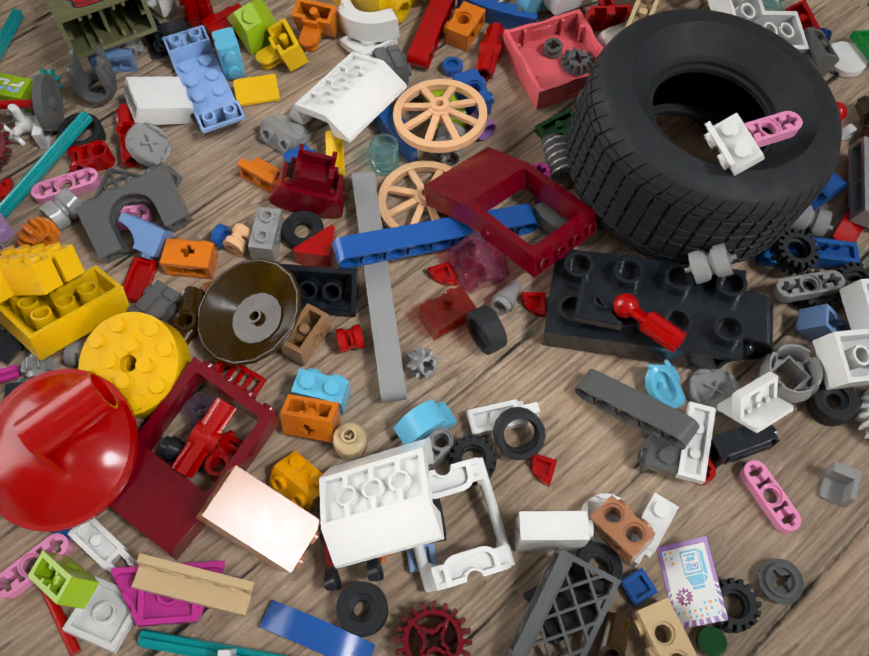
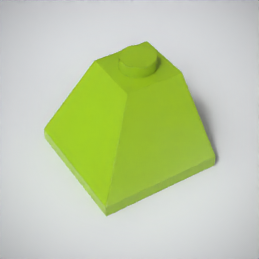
M252 0L227 17L250 55H253L270 43L268 38L271 36L267 28L277 21L264 0Z

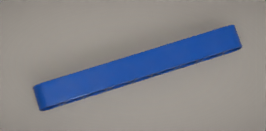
M529 204L487 211L518 236L529 234L538 228L537 220ZM448 217L343 236L335 239L332 246L338 266L340 268H352L488 241L468 225Z

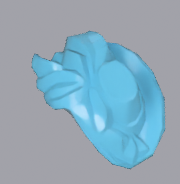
M667 359L664 360V365L649 364L645 377V388L649 396L673 408L684 405L686 399L679 385L681 379L680 375L676 372V368Z

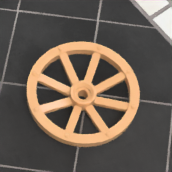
M451 79L427 80L410 87L398 98L393 110L394 126L400 138L418 150L431 153L453 152L472 144L483 133L487 123V106L480 93L463 82ZM447 90L442 97H435L430 92ZM455 92L469 98L449 102ZM420 94L430 102L409 103ZM476 106L479 118L476 119L455 109ZM403 111H425L405 124L402 122ZM453 117L474 127L460 137L450 118ZM430 118L431 122L424 139L415 136L409 131ZM438 123H444L452 140L432 141Z
M425 160L407 163L391 172L382 183L378 194L380 215L384 225L387 228L400 226L393 220V217L414 206L417 209L410 224L419 223L424 211L429 212L432 220L440 219L437 211L426 205L424 184L416 172H435L431 179L432 181L453 167L444 163ZM408 175L417 190L393 185ZM388 193L413 197L390 210L387 209L386 200Z

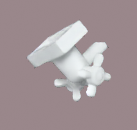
M9 104L5 113L13 115L12 123L15 127L10 130L4 125L2 130L10 132L8 139L18 142L21 146H25L26 142L19 136L22 133H31L40 149H48L53 131H45L37 121L36 115L25 113V108L19 109L17 105Z

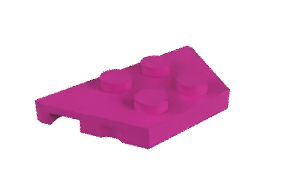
M225 560L181 563L222 574L225 568ZM139 566L111 568V573L137 627L199 622L205 609L203 606L132 589L131 586Z

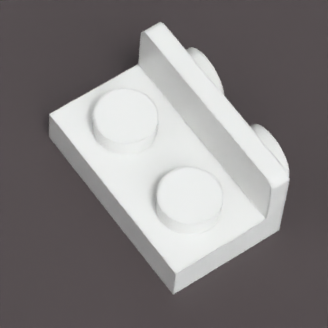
M738 113L733 114L715 126L710 121L705 123L708 133L704 137L711 149L717 147L720 152L717 158L724 170L729 168L735 176L765 159L764 154Z

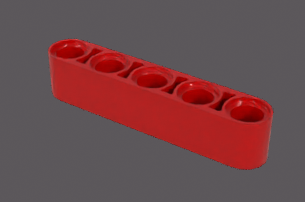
M430 0L408 51L407 63H410V66L425 70L429 69L443 36L444 26L450 19L456 0Z

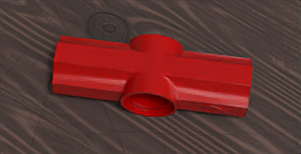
M493 22V24L488 25L484 41L482 40L480 43L476 68L480 76L485 78L486 82L493 78L496 63H499L505 31L501 23Z
M121 104L115 110L117 119L116 133L119 137L121 159L124 166L137 168L140 167L141 163L130 155L125 144L126 133L135 122L128 104Z
M217 397L202 421L199 420L186 440L187 444L177 456L172 468L192 479L207 454L210 455L223 435L222 431L230 422L237 408Z

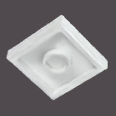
M95 576V579L100 583L85 609L75 608L62 630L116 654L135 621L119 587Z

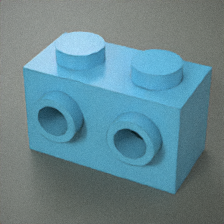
M299 368L291 393L297 396L338 402L340 414L344 415L351 389L349 380H346L341 375L333 374L329 376L322 374V372L314 368H308L307 370Z

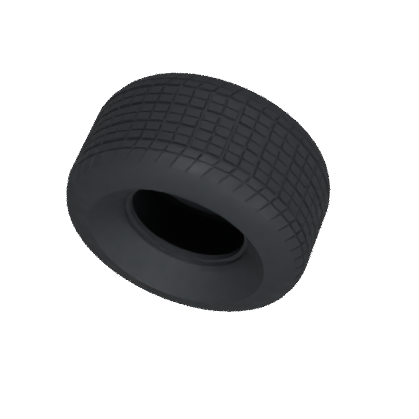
M674 9L646 16L630 24L614 36L598 55L570 121L566 145L567 162L572 182L581 201L596 212V221L609 234L630 249L652 259L690 264L688 253L696 250L709 253L710 248L713 249V245L724 242L727 252L731 255L736 254L737 259L732 260L733 262L731 263L735 264L750 259L775 244L828 184L839 159L842 125L837 103L827 82L816 67L784 38L757 23L732 14L706 9ZM792 111L801 117L803 124L795 136L760 147L765 159L734 176L729 168L724 170L721 164L700 159L678 147L662 132L655 117L677 115L693 119L704 125L710 121L715 126L735 113H738L743 123H747L780 112ZM761 127L767 134H773L768 128Z

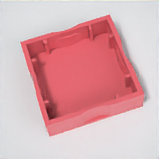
M580 9L554 16L542 22L530 23L504 31L502 51L535 109L578 97L581 88H584L590 73L581 76L567 73L561 66V58L566 50H572L574 47L577 50L583 48L584 52L590 51L595 62L604 48L595 38L592 28ZM549 38H557L563 44L561 56L557 59H549L543 54L544 43ZM575 58V60H577L578 63L581 65V61H579L578 58Z

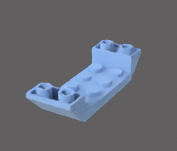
M203 25L162 37L177 76H179L182 85L186 87L189 101L193 103V114L202 133L246 119L238 100H235L220 68Z

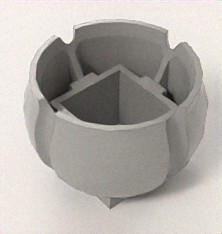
M795 344L783 345L772 350V353L767 354L762 360L759 369V377L769 371L774 373L780 368L797 385L791 390L778 379L777 397L790 404L803 402L811 397L818 390L823 378V369L817 357H810L809 349Z

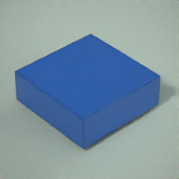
M643 568L622 579L619 585L633 608L658 593V590Z

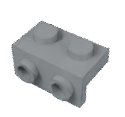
M276 113L261 120L258 139L281 153H285L298 147L300 143L304 144L311 141L312 132L306 130L303 125L287 119V116Z

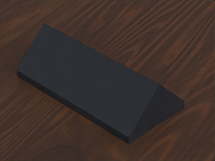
M282 264L296 278L301 291V311L308 303L329 315L356 317L360 287L358 269Z

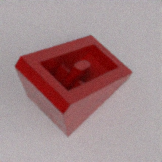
M330 225L294 247L293 252L296 262L301 265L331 267L334 256L332 243L337 239L335 227Z

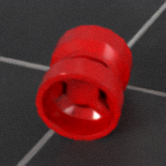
M360 324L353 325L350 329L346 330L343 328L335 329L340 353L348 352L351 348L357 350L365 348ZM347 334H349L351 344L348 343Z

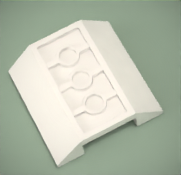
M352 51L294 104L288 117L290 120L302 125L309 122L312 117L328 122L334 137L350 143L407 86L383 60Z
M430 438L330 467L319 478L321 530L335 568H342L444 539L441 512L433 504L428 465L433 464L434 459Z

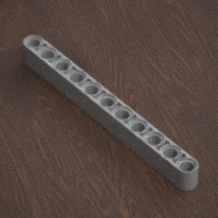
M374 170L352 172L359 233L381 230L382 222ZM383 261L363 265L381 403L407 400L388 263Z

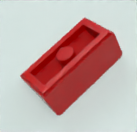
M801 0L785 8L786 11L798 12L803 31L807 27L820 29L806 0Z
M850 207L842 216L829 239L849 242L857 241L864 227L849 221Z

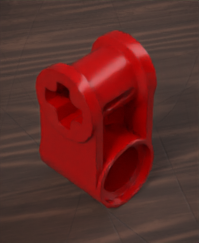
M102 140L73 146L67 150V156L71 160L69 166L70 173L81 170V167L83 169L93 168L96 171L108 170L109 167L114 166L116 161L108 145Z
M232 430L227 431L223 435L219 444L205 461V469L213 482H216L223 470L213 472L214 468L220 464H224L226 468L244 442Z

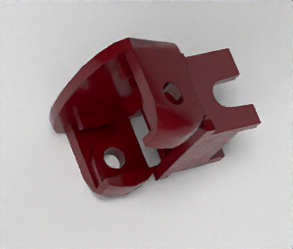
M300 143L297 158L292 157L290 163L284 162L278 168L272 182L269 197L270 203L280 209L293 213L310 211L321 219L341 218L343 216L346 188L343 175L338 174L339 169L335 167L338 152L333 151L332 156L307 151L304 150L305 144ZM286 177L293 178V180H289V179H288V180L285 182V178H286Z

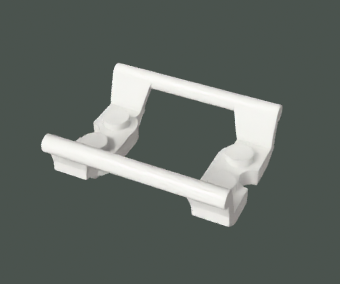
M483 457L451 464L446 475L437 474L435 469L429 471L432 500L462 492L468 489L473 482L477 481L481 487L497 540V547L479 546L447 557L443 564L438 566L428 562L424 545L414 547L413 550L425 593L466 583L468 574L475 570L484 577L515 565Z

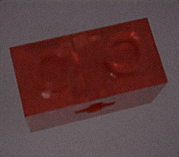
M462 286L455 289L450 288L434 300L428 299L423 302L419 307V319L434 341L465 325L466 314L476 309V306Z

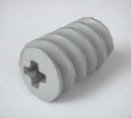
M556 133L544 136L541 144L546 164L551 170L550 179L557 184L566 182L571 177L567 162V136Z

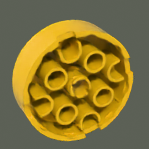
M125 312L106 319L91 332L81 350L78 369L92 371L110 381L124 394L134 412L135 418L145 419L151 417L161 401L168 395L176 380L191 361L186 341L173 326L145 313Z

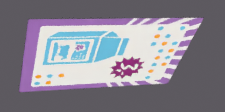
M707 536L657 547L668 598L683 628L728 620Z

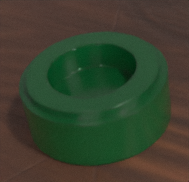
M708 626L701 629L696 635L697 649L704 656H720L725 652L727 639L719 628Z

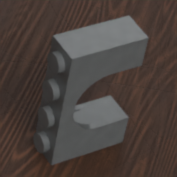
M163 166L152 167L147 170L146 174L140 177H132L126 180L124 185L118 188L107 189L103 195L87 199L82 202L81 206L75 208L99 259L110 263L130 253L119 232L117 222L122 208L133 200L147 199L153 201L165 226L171 231H175L193 222L170 173Z

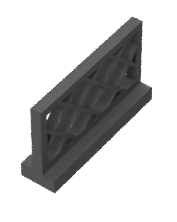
M556 547L506 652L509 656H529L532 647L544 643L547 656H552L548 641L563 636L567 652L556 656H573L576 654L578 656H587L621 580ZM575 562L582 566L585 579L571 583L568 571L572 563ZM588 570L592 571L597 575L590 577ZM600 578L609 580L611 584L607 593L596 596L592 581ZM564 580H566L567 585L562 586ZM587 583L592 598L577 603L573 588ZM569 590L573 605L558 610L555 600L557 594ZM594 603L597 615L594 620L584 623L579 608ZM553 605L554 611L549 613ZM575 610L580 625L565 630L560 614ZM556 616L561 631L545 636L542 627L545 620ZM582 630L585 639L582 647L571 650L567 635ZM539 633H540L542 638L537 639V637H538V635H539Z

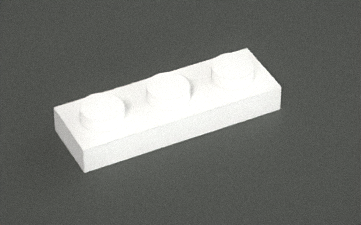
M691 401L688 403L686 414L695 419L700 427L687 447L681 450L678 473L675 478L701 485L705 482L716 408Z

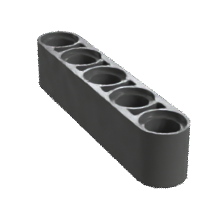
M589 369L575 387L576 394L586 402L681 450L687 447L700 427L698 422L691 416L594 369Z

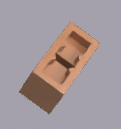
M613 495L589 517V520L593 521L594 533L629 565L652 543L655 536L652 526L645 519L636 517L625 501L617 500ZM609 514L615 515L619 521L609 522L605 516ZM630 533L639 536L640 541L632 542L626 535Z

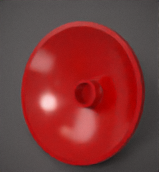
M58 369L30 378L4 398L0 403V514L5 519L17 526L33 531L58 532L89 522L115 501L128 482L135 465L138 452V428L134 412L128 400L114 384L92 371Z

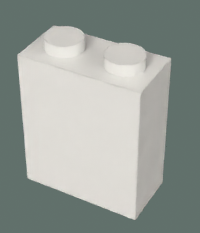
M179 76L126 77L124 96L135 124L151 123L153 125L189 123L190 115L193 114V103L189 101L186 87L182 85Z
M519 511L514 523L515 552H554L556 547L567 552H577L589 542L590 537H593V521L588 520V511Z

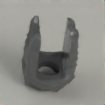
M97 46L96 69L84 71L74 48H71L68 54L70 66L66 68V72L74 93L79 100L93 105L108 104L117 91V80L106 53L101 46ZM100 81L104 89L97 93L91 92L89 88Z

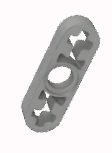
M835 270L785 277L776 283L772 292L778 301L784 303L837 294L839 289L844 287L845 278L840 272ZM803 282H810L815 290L809 291L805 289Z

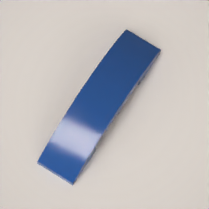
M274 600L271 601L259 626L261 629L324 656H372L376 646L342 628Z

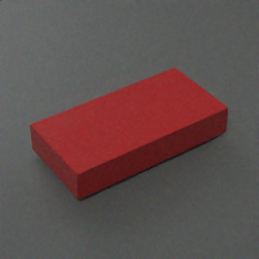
M139 257L133 258L122 285L130 304L137 303L143 296L145 288L152 285L159 267L156 260Z

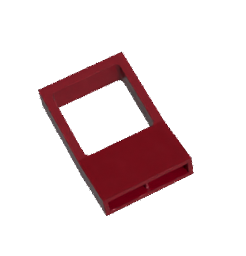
M491 147L483 149L424 185L427 206L468 225L533 278L545 271L557 260L563 258L564 255L579 246L587 238L594 235L597 230V214L591 207L530 163ZM526 189L569 221L536 245H530L487 211L519 190Z
M196 357L192 358L168 395L161 401L138 433V452L133 471L122 492L109 506L176 560L206 526V524L196 519V516L227 470L237 465L244 471H247L279 425L276 417L277 412L272 406L267 403L260 404L255 400L256 396L246 388L243 390L235 386L236 382L227 374L221 376L215 372L216 368L209 361L204 359L201 362ZM201 383L212 388L257 421V424L209 491L201 490L152 452L154 446Z

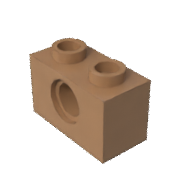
M307 303L301 311L292 335L281 346L283 355L305 367L331 329L329 314Z

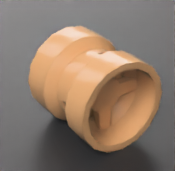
M236 223L232 228V234L227 236L222 242L223 246L232 254L243 256L247 250L246 246L249 244L252 230L243 224Z

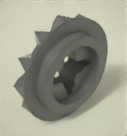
M574 47L572 50H566L561 58L562 68L574 76L590 73L594 64V57L591 56L590 51L584 52L583 48L577 50ZM575 58H578V60L581 61V65L578 63L577 60H575Z
M775 558L765 562L758 570L759 578L757 582L761 586L762 594L770 598L771 602L786 605L797 601L801 597L804 590L803 577L798 568L791 562ZM774 575L778 578L788 577L783 583L784 588L782 586H772L776 581Z

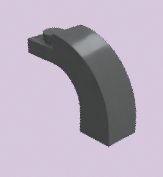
M544 202L533 207L538 229L546 236L569 221ZM596 221L597 230L594 235L580 243L579 246L598 242L602 232L606 230Z

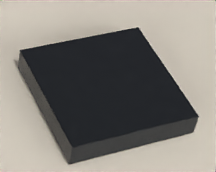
M570 567L568 575L571 583L576 582V580L573 575L572 567ZM564 580L562 586L567 585L566 580ZM537 586L523 594L528 605ZM580 586L573 588L577 603L592 598ZM569 590L557 594L555 600L558 610L573 605ZM594 603L579 608L584 623L595 619L597 611ZM553 605L549 613L554 611ZM575 610L560 614L565 630L580 625ZM556 616L546 619L542 626L548 636L561 631ZM563 636L551 640L553 645L555 646L563 641Z

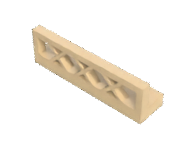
M139 553L136 561L139 568L131 586L132 589L246 617L254 590V582Z

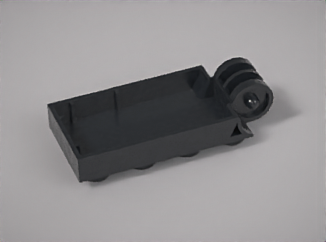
M572 249L563 258L554 263L543 345L664 362L667 359L670 363L718 370L726 363L732 361L761 359L766 357L767 354L772 353L773 301L765 294L746 291L748 287L746 270L732 269L733 274L725 277H718L712 274L711 280L697 284L691 272L685 273L684 268L689 267L688 263ZM582 277L587 278L586 281L608 304L610 311L622 322L621 330L573 322ZM624 293L634 295L638 300L639 308L646 313L655 311L686 332L685 340L672 353L640 330V323L634 318L619 317L613 308L615 298Z

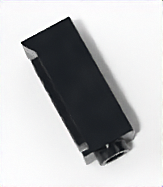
M773 425L766 427L758 433L742 426L713 436L709 458L715 469H717L722 463L726 465L767 449L770 450L780 442L778 432Z

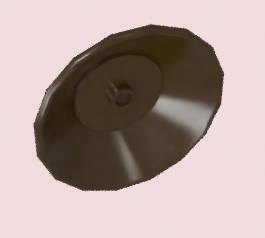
M263 258L242 261L222 272L207 288L198 308L196 329L202 347L216 361L233 366L257 363L275 353L292 335L301 314V291L294 274L281 263Z

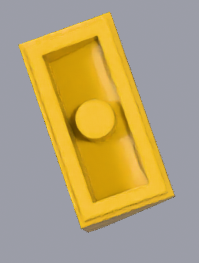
M275 74L233 80L236 100H238L240 106L281 101Z

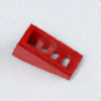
M218 361L214 366L216 368L215 372L220 375L226 367L230 368L227 373L230 377L235 371L239 374L234 381L236 382L235 386L241 390L247 389L252 380L256 381L257 383L251 391L256 397L267 382V379L244 365L233 366ZM243 376L248 377L242 387L238 385Z

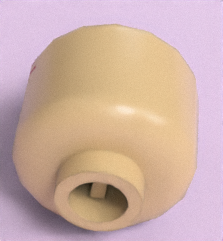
M345 422L339 425L333 434V445L336 453L346 460L360 458L368 447L367 434L364 428L354 422Z

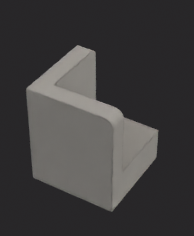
M834 462L824 470L818 497L843 508L855 502L862 472L839 462Z

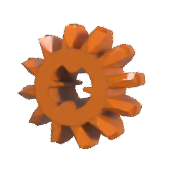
M38 215L34 219L28 218L25 225L21 224L22 229L16 232L18 235L16 242L19 246L29 244L30 247L41 243L48 246L61 241L58 237L61 232L55 223L46 217L43 218Z

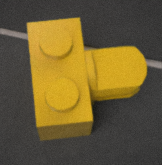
M285 18L267 28L271 36L268 38L271 44L259 50L255 56L261 68L266 71L285 62L292 72L309 62Z

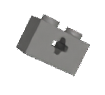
M257 208L248 244L252 260L263 258L277 261L283 236L282 226L284 218L281 209Z

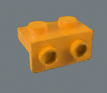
M295 450L274 465L268 482L275 491L310 513L314 503L320 499L319 478L323 473Z

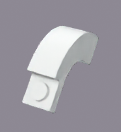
M340 0L341 6H338L337 10L340 28L349 37L366 42H382L400 37L398 19L391 8L377 12H363L357 10L350 0Z

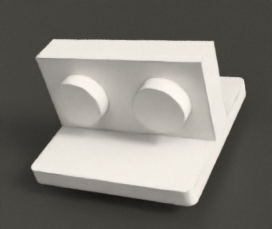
M769 371L717 404V410L758 433L792 412L793 405L777 397L778 375Z

